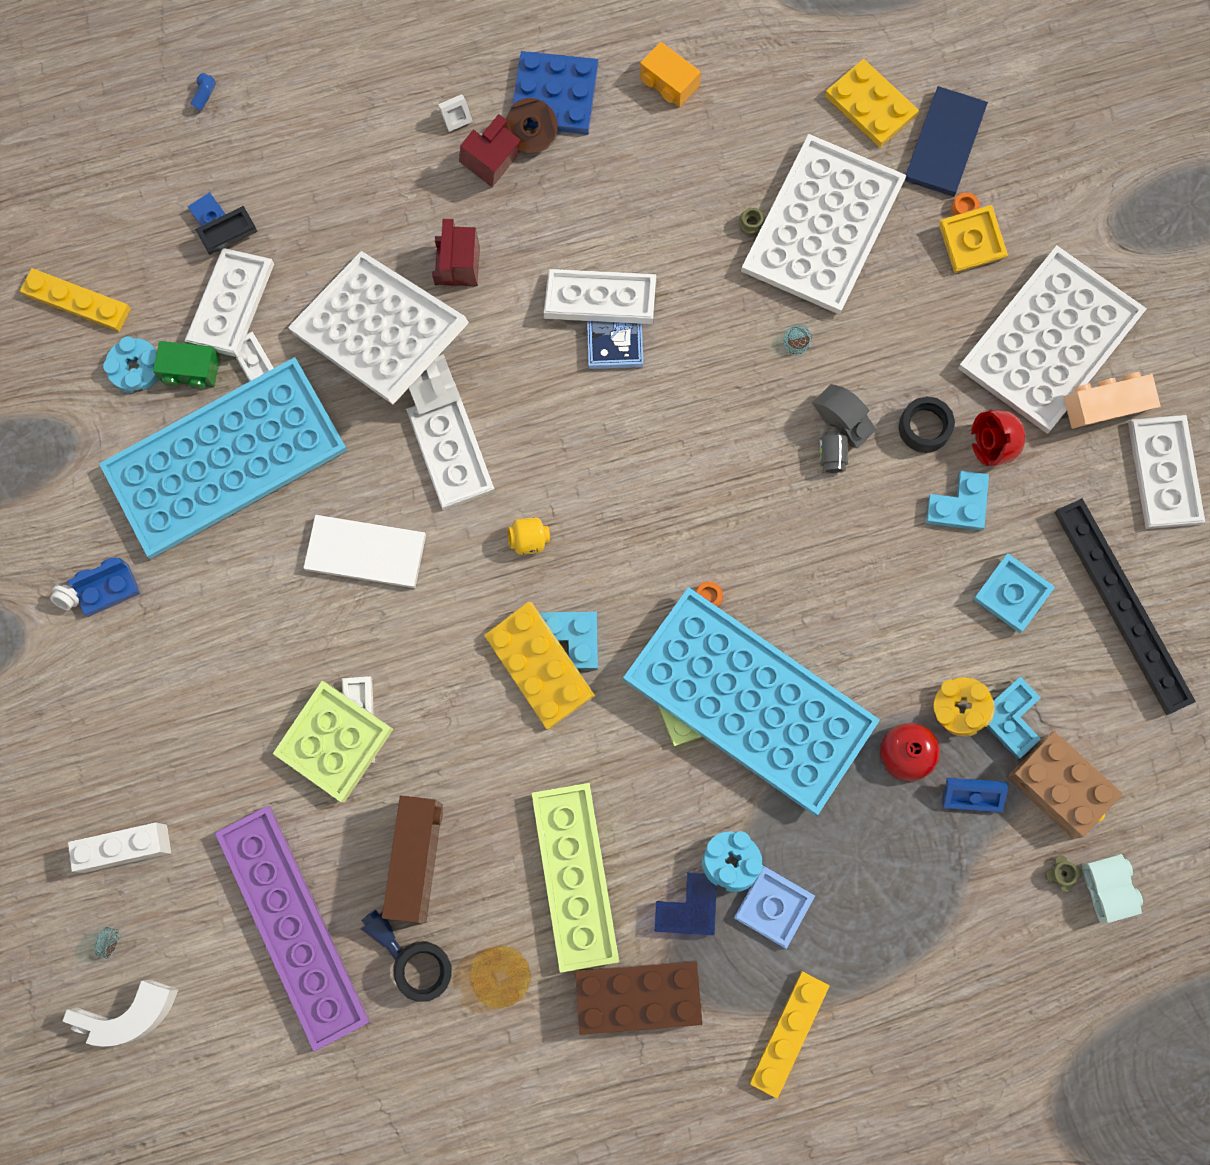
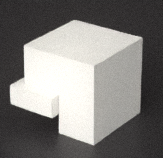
M444 354L438 356L409 387L419 414L461 399Z

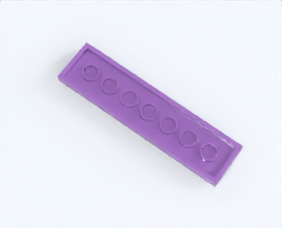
M266 806L216 832L215 835L313 1052L370 1023L371 1021L271 806Z

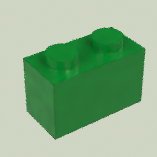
M159 341L153 372L163 384L169 386H178V383L188 384L195 389H204L205 386L215 387L220 356L214 347Z

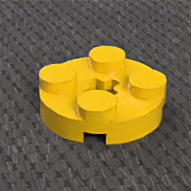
M968 677L946 680L937 692L934 700V713L937 720L949 733L956 736L966 737L977 734V731L990 724L995 712L994 700L988 688L980 681ZM967 700L968 704L972 705L971 709H966L965 713H960V709L957 707L958 703Z

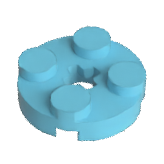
M130 336L122 338L120 342L111 348L103 363V368L109 380L117 388L128 393H134V391L140 389H149L159 379L153 372L157 350L152 344L143 339ZM137 360L139 367L128 371V364L131 361Z
M742 831L717 834L707 844L702 857L703 871L708 880L716 886L719 884L721 887H725L726 891L740 892L748 889L763 869L760 850L750 839V836ZM729 856H733L738 860L736 868L732 864L726 863Z

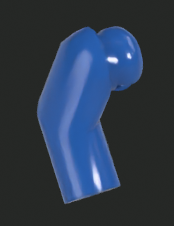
M201 73L197 77L199 88L190 102L192 106L201 111L216 85L215 79L206 73Z

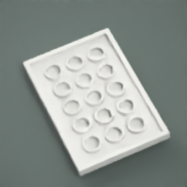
M808 134L742 266L741 272L840 315L905 181L906 175Z
M1056 245L962 361L958 369L1048 434L1067 410L1064 396L1074 393V387L1089 383L1147 308Z
M361 251L296 318L288 329L299 339L393 405L469 322L458 311Z

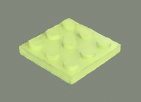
M321 681L273 754L331 796L345 803L394 729L328 683Z

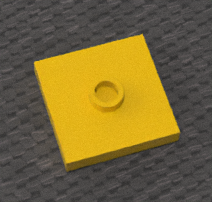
M992 205L948 217L938 222L954 273L1002 260L1008 256Z

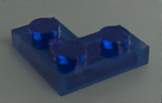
M687 872L686 903L656 901L654 932L715 935L717 886L708 880L705 873Z

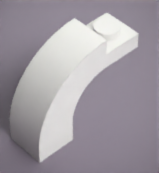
M143 980L140 983L131 1007L118 1018H107L81 1008L67 1009L63 1022L71 1024V1030L75 1032L89 1034L86 1044L114 1046L128 1043L149 1034L164 1020L174 1003L179 989L154 980Z

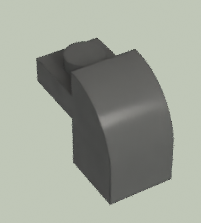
M830 384L812 402L825 423L838 426L843 435L848 437L851 447L859 448L876 431V428L867 416L869 412L867 406L855 394L844 387Z

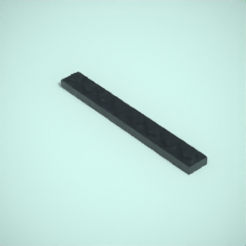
M1083 498L1057 509L1054 512L1166 716L1195 703L1196 700Z

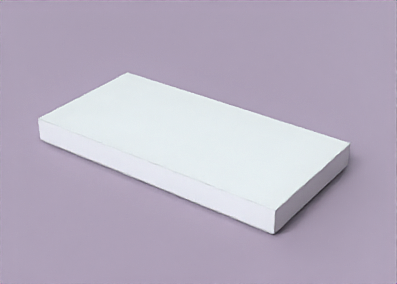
M223 248L187 333L185 343L214 347L217 353L238 357L273 269V260Z
M549 269L544 319L653 324L656 274Z
M461 399L419 414L416 405L406 409L442 510L495 492Z
M1187 416L1130 420L1128 427L1145 528L1202 525L1205 523Z
M315 515L304 569L305 571L415 589L426 534L425 532Z

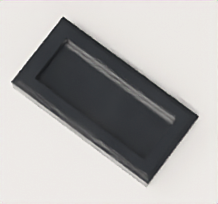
M244 206L195 229L209 255L258 232Z

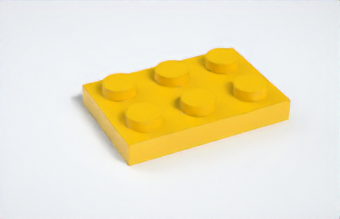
M862 59L828 88L825 93V97L879 148L916 118L919 110L865 59Z

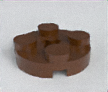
M524 98L513 104L505 118L507 120L506 129L521 140L519 150L529 154H536L549 148L556 140L558 131V120L553 109L545 102L535 98ZM529 118H532L533 122H538V127L535 128V133L531 134L530 130L525 131L524 126L528 124Z

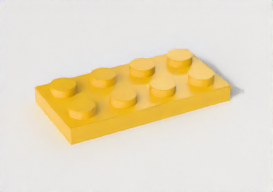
M527 602L484 635L547 730L553 728L595 697L532 602Z

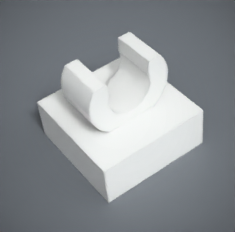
M462 94L438 104L445 126L449 132L473 122L467 102Z

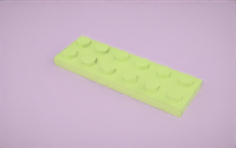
M590 783L532 793L560 973L618 963L619 956Z

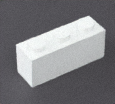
M151 823L68 842L72 872L80 873L171 854L168 828L166 824Z

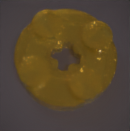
M496 946L487 949L475 959L472 965L470 981L473 991L478 999L489 1007L504 1008L514 1005L525 996L530 986L531 973L528 961L519 951L512 947ZM501 968L506 969L505 974L509 976L508 982L503 981L501 986L496 984V978L492 977L494 971L499 972Z

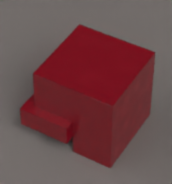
M500 114L495 117L482 133V136L473 129L460 145L459 162L492 188L517 158L521 142L517 136L506 129L507 120Z
M443 219L441 236H435L437 250L435 271H432L434 284L478 286L480 244L476 227H455L454 219Z

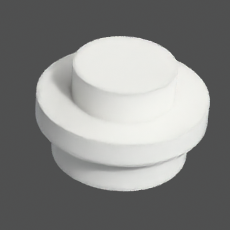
M63 585L54 586L52 589L50 600L59 608L69 611L72 607L78 605L77 592L73 588Z

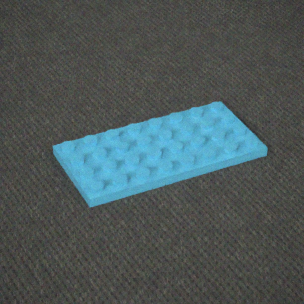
M294 357L102 461L99 465L147 557L152 559L345 453L348 449L299 362Z
M689 587L622 679V681L814 816L820 813L880 721L876 716Z

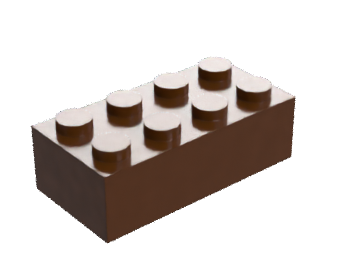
M697 961L575 971L579 1035L703 1025Z

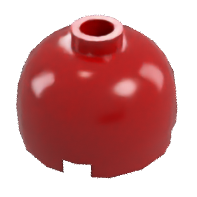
M990 410L979 413L974 419L971 434H976L977 444L972 443V448L977 459L983 465L1000 466L1014 461L1022 453L1026 435L1020 419L1015 414L1005 410Z
M904 723L895 726L886 733L881 741L879 754L886 767V771L890 775L901 781L913 782L921 780L933 772L939 762L940 747L937 738L931 730L920 724Z

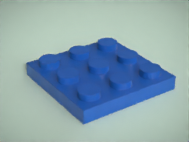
M521 51L513 104L524 98L541 100L555 112L559 132L589 135L598 72V59ZM529 118L528 124L524 128L535 129L538 127V122H533L532 118Z

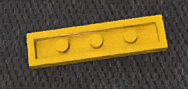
M31 268L20 289V292L26 297L120 332L131 310L128 304Z
M803 971L800 972L750 1079V1085L778 1099L830 985Z

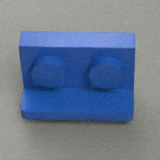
M121 558L106 559L101 563V566L92 570L79 571L74 575V578L67 580L69 587L77 592L80 606L87 617L140 594L129 564Z

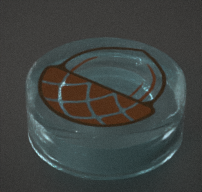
M800 325L792 326L785 333L784 346L792 354H803L809 349L812 336L806 327Z
M108 926L102 929L95 943L94 952L96 956L105 959L110 958L119 940L118 929Z

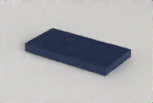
M937 86L907 169L905 181L955 197L988 102Z

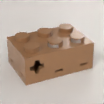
M1055 731L1045 735L1007 776L1014 785L1073 839L1084 837L1096 823L1101 822L1105 818V813L1123 794Z

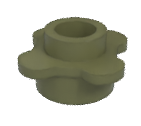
M1065 856L1056 857L1054 866L1046 872L1047 880L1058 884L1063 892L1071 891L1073 884L1082 875L1081 868L1068 862ZM1062 871H1065V872H1066V876H1065V877H1063V876L1061 875V872H1062Z

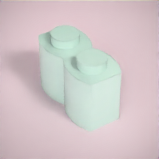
M1122 854L1111 855L1081 864L1083 876L1091 893L1092 903L1100 923H1110L1142 914L1141 906L1143 905V899L1139 890L1132 885L1131 876H1133V869L1129 860L1124 859Z

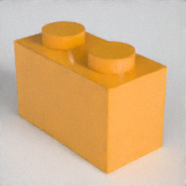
M661 41L640 62V78L643 83L650 88L656 89L667 102H673L679 108L700 87L701 71Z

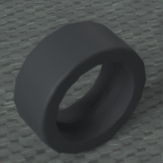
M926 396L917 398L908 404L900 417L898 429L901 439L908 447L917 452L929 453L937 451L946 444L954 431L955 419L953 411L945 402L938 398ZM926 410L938 415L943 423L941 434L931 440L917 436L910 426L911 418L916 412Z
M428 941L414 942L406 946L398 954L393 965V977L399 991L408 999L416 1002H428L439 997L448 988L452 977V965L447 954L438 945ZM419 953H427L434 956L440 965L438 981L427 989L413 988L405 978L407 962L412 956Z

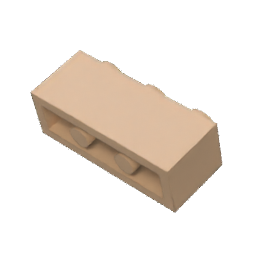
M1140 372L1123 376L1124 381L1116 382L1115 378H1110L1098 382L1099 387L1091 388L1090 383L1074 387V393L1064 396L1071 428L1083 427L1161 407L1153 374L1141 377Z

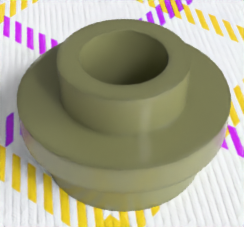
M748 208L739 217V227L746 234H758L766 220L765 216L757 208ZM749 220H754L757 224L750 225L747 222Z

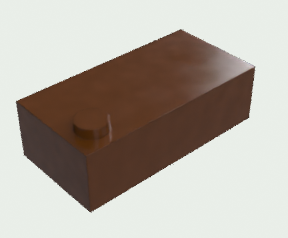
M402 795L399 797L382 913L383 919L427 923L439 830L443 817V804L436 799Z

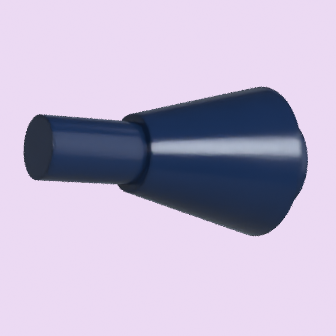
M375 909L361 920L364 925L360 930L382 947H386L396 960L398 954L403 949L395 940L396 937L388 919L382 918L383 911L378 913Z

